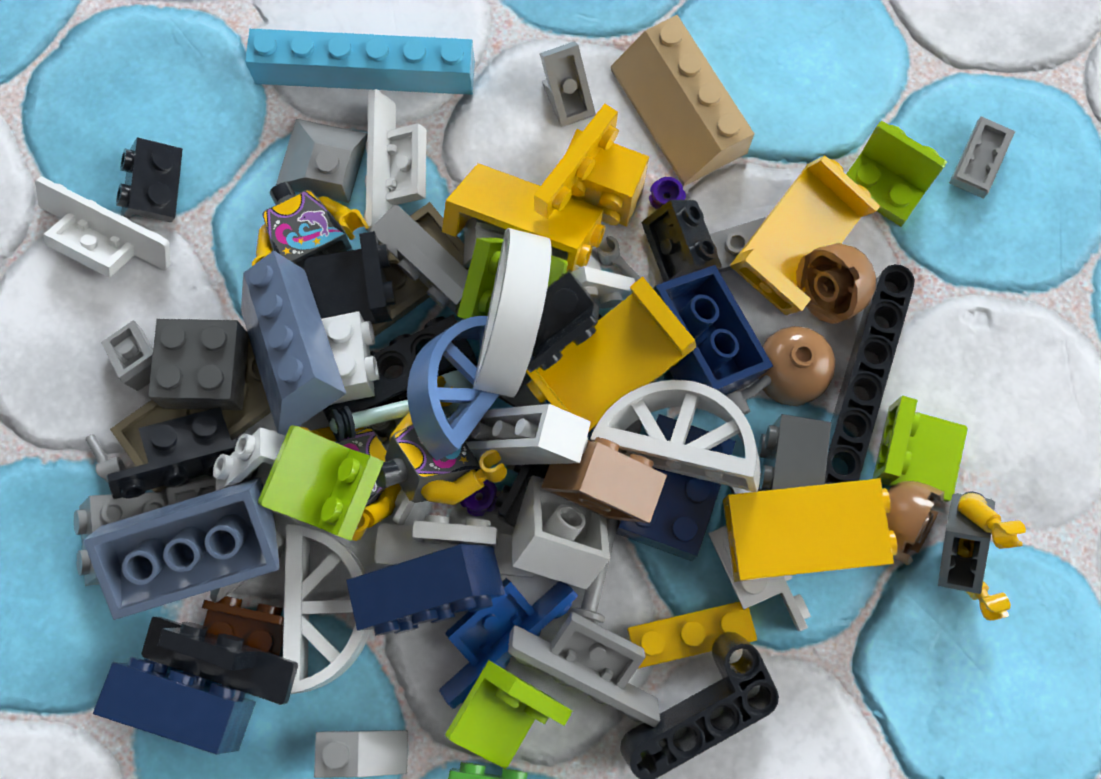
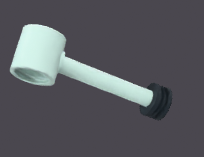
M458 370L441 375L446 381L443 388H450L452 386L453 388H473V385ZM408 400L351 413L348 406L341 409L338 408V410L332 409L329 412L330 429L333 431L338 442L343 441L344 438L347 440L348 437L350 439L355 438V429L405 417L409 413ZM452 403L449 406L441 407L448 418H450L460 403Z

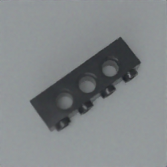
M454 314L447 318L444 316L434 318L425 324L423 330L411 336L410 334L400 335L394 338L388 347L376 353L370 351V356H374L379 371V380L373 381L375 396L329 405L323 410L328 422L330 423L329 412L332 409L338 410V408L341 409L348 406L351 413L408 400V379L416 356L429 341L458 323ZM467 339L451 341L474 366L477 365L475 354ZM442 355L439 363L437 377L457 371L444 355ZM393 365L404 367L403 372L397 378L389 379L384 377L389 367Z

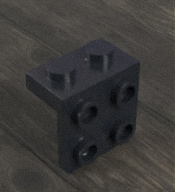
M375 231L359 234L361 249L314 256L305 260V272L321 319L359 311L365 322L370 321L371 324L392 321L390 305L396 304L392 281L386 282L384 269L390 267V258L387 244L380 245Z

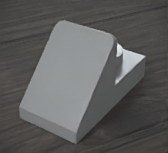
M573 41L539 53L546 76L542 83L560 126L563 127L595 116L596 113L579 45Z
M133 320L101 343L118 378L125 385L139 391L150 383L153 348L143 330Z

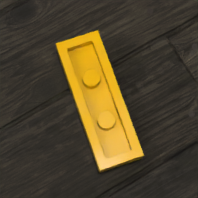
M604 103L534 194V211L548 219L555 209L561 211L565 207L573 193V190H571L572 186L579 178L585 180L595 166L596 160L594 158L602 148L608 150L614 143L619 133V130L616 128L618 111Z
M740 601L627 628L630 642L644 648L645 659L638 669L711 652L716 638L726 632H736L748 642L758 640L750 609L748 607L743 610Z

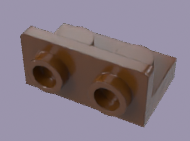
M225 596L216 603L208 600L203 601L202 608L208 609L203 626L208 628V633L217 636L218 634L237 636L244 639V645L283 657L284 617L281 616L283 608L258 603L257 609L254 611L241 608L243 600Z

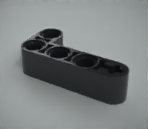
M726 632L714 641L712 656L723 679L660 713V722L656 727L642 723L624 735L620 745L621 754L637 778L656 779L765 718L775 710L779 700L777 688L760 653L744 637L736 632ZM743 649L740 659L734 663H729L732 653ZM760 685L758 693L754 697L747 699L749 691L753 687ZM724 706L721 715L710 719L714 709ZM688 727L684 736L679 739H673L675 732L679 728ZM663 740L665 746L661 747L658 742ZM646 750L647 754L641 757L640 753Z

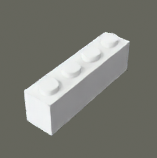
M551 404L491 409L486 412L465 440V443L477 461L480 460V457L486 451H498L501 460L494 465L501 463L504 465L580 463L582 454L587 448V435L591 422Z

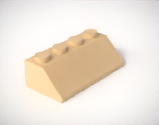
M678 15L645 30L611 65V71L683 186L748 153L754 132Z

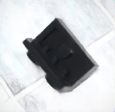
M137 137L130 149H124L120 170L126 172L125 184L120 183L116 197V206L122 207L121 216L130 219L134 214L172 222L175 219L183 148Z

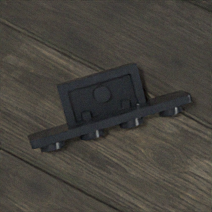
M221 407L138 428L148 463L108 474L106 477L113 499L122 497L126 499L136 498L143 495L147 490L161 486L174 487L183 484L193 477L204 474L213 475V467L217 458L221 454L230 456L235 451L238 439L231 440Z
M160 616L151 618L141 652L142 657L279 705L288 703L298 669L297 662L244 645V639L228 634H218L217 636L208 633L206 626L197 623L182 622L181 624Z

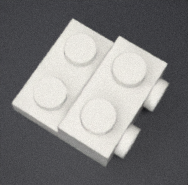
M359 311L321 319L347 393L332 404L375 396L373 381L379 380V371L375 357L370 356L369 345L375 344L371 322H365Z
M261 427L252 435L242 434L236 443L235 451L230 456L221 454L214 464L213 476L216 478V491L256 478H261L264 487L285 436L276 431ZM272 510L273 513L280 514V515H283V516H286V517H287V515H284V514H281V513H279V512H276V511H273V510Z

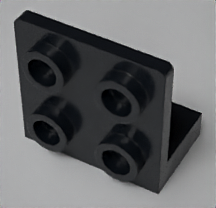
M570 269L547 287L541 321L527 367L530 373L539 366L543 371L547 370L562 358L563 354L561 351L572 341L578 346L596 332L594 326L598 323L600 307Z

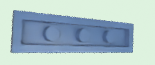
M487 316L470 317L454 324L429 341L418 353L412 364L407 387L409 412L418 437L436 461L459 450L500 395L473 388L437 387L438 368L442 355L474 385L477 368L451 341L458 339L479 340L481 349ZM440 402L460 403V405L447 420Z

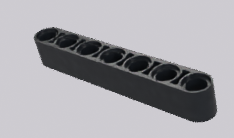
M890 265L876 278V290L869 305L864 308L831 420L824 484L859 481L914 289L915 279L913 273L903 265ZM885 282L894 283L898 287L899 293L889 291ZM874 316L885 318L888 321L889 328L880 327L876 323ZM864 351L874 352L878 356L879 364L868 362L864 356ZM861 386L865 388L868 392L869 400L864 401L857 398L853 387ZM843 422H851L857 427L859 432L857 438L850 437L844 432ZM833 458H840L847 464V475H840L835 472L832 467Z

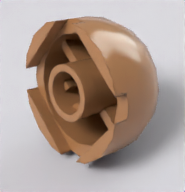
M841 243L814 249L800 260L796 271L797 287L800 290L805 287V294L811 299L806 305L807 309L819 320L830 324L840 323L856 316L869 305L876 290L875 271L867 256L856 247Z
M792 326L780 329L767 338L762 346L773 364L771 369L759 377V380L765 375L771 377V383L762 389L768 397L780 404L800 406L817 399L827 390L834 377L836 360L831 345L821 334L810 328Z
M902 481L892 485L888 490L891 505L890 512L886 513L888 529L894 531L897 540V554L893 558L906 565H910L913 562L911 556L908 555L909 551L913 550L919 553L939 512L932 510L934 500L942 503L945 493L933 486L918 481Z

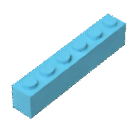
M249 28L245 63L255 84L473 95L475 57L472 39Z

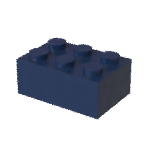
M716 265L653 287L654 291L696 341V348L669 369L674 380L697 382L727 395L749 386L773 367L772 362Z
M659 414L656 423L666 440L670 441L677 420ZM691 425L685 445L709 433V431ZM728 439L709 450L732 455L736 441ZM653 468L667 475L651 522L643 523L621 520L616 534L693 561L698 556L721 484Z
M459 544L346 580L357 631L374 629L375 636L393 632L394 634L405 633L418 629V624L429 621L431 623H438L455 618V613L483 610L493 606V598L505 595L493 546Z
M130 657L128 663L112 662L94 708V715L216 755L239 751L256 701L244 698L245 692L215 683L207 686L205 685L207 679L184 671L170 670V673H166L169 666L147 658L142 660Z

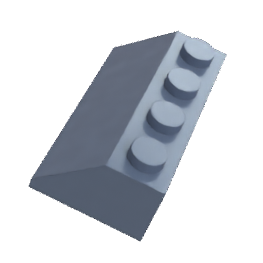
M272 251L243 273L241 312L276 431L286 436L291 425L299 427L347 393L305 270L276 251Z
M261 478L100 526L83 540L113 620L279 570L274 515L271 509L258 504V499L263 490Z

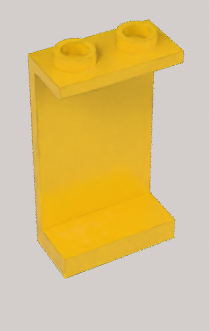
M824 155L806 165L731 263L730 267L784 315L801 312L811 299L805 294V287L802 290L797 287L796 271L800 260L816 248L836 243L842 244L860 218L876 212L880 205L871 198L870 192L865 187L856 184L844 173L843 167L838 162Z
M477 163L446 199L442 232L456 237L465 227L466 222L471 217L503 229L511 228L550 238L552 247L568 252L566 272L569 269L573 272L579 267L587 266L593 247L598 248L601 244L606 226L601 225L603 208L572 197L561 211L555 209L549 218L546 219L534 211V194L540 185Z
M643 276L630 286L632 294L598 320V323L594 326L596 332L578 346L573 341L561 351L563 354L562 358L547 370L543 371L541 367L531 373L528 369L526 370V373L532 379L526 385L538 401L542 404L545 400H548L551 405L590 421L588 433L596 427L605 412L620 398L639 387L651 384L696 348L695 339Z
M880 478L730 494L723 499L734 582L894 564L893 556L897 554V540L894 531L888 529L886 513L890 512V497L887 489L882 488Z

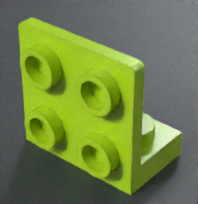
M880 121L861 154L846 175L856 184L865 187L870 192L871 198L880 205L877 210L878 213L902 227L925 192L943 170L947 161L940 157L933 148L922 146L906 136L905 132L899 127Z
M502 238L476 239L457 314L458 317L467 319L476 316H488L503 242ZM551 255L548 286L566 273L568 266L566 260Z
M902 395L888 408L872 479L880 478L882 484L889 486L902 481H918L945 492L943 501L949 502L955 492L968 428L962 424L915 412L918 400Z
M291 425L260 494L258 504L351 541L384 461L344 447L298 426Z
M488 660L446 731L445 737L502 768H507L535 719L546 724L548 719L551 718L565 726L573 711L548 694Z

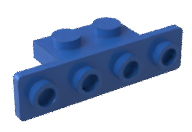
M505 578L502 581L505 595L493 598L492 607L475 612H467L445 632L448 639L469 661L468 664L439 689L446 703L452 709L464 703L488 660L503 669L508 666L512 657L508 652L509 637L515 625L539 637L541 630L547 624L568 612L572 602L578 597L577 593L568 584L558 581L531 606L512 582Z

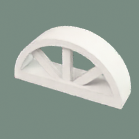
M511 228L505 230L473 389L513 398L517 394L532 355L543 312L551 265L550 238Z
M667 380L639 387L620 398L605 412L590 438L592 442L595 441L596 437L613 441L620 446L618 452L628 457L630 454H636L650 459L654 462L653 468L758 492L760 460L751 427L742 411L732 400L716 389L704 384L686 380ZM682 406L671 440L667 441L651 412L668 407ZM696 408L713 413L727 422L685 445ZM640 419L649 436L625 430L636 420ZM738 434L745 446V458L714 452L709 449Z
M286 524L283 658L298 663V669L291 690V694L318 689L341 676L350 668L362 652L371 630L357 631L355 623L349 641L340 653L309 622V614L353 613L350 600L309 601V595L342 561L348 568L352 578L366 574L354 554L333 537L308 526ZM310 541L322 544L333 551L311 574ZM308 640L331 663L311 677H308Z

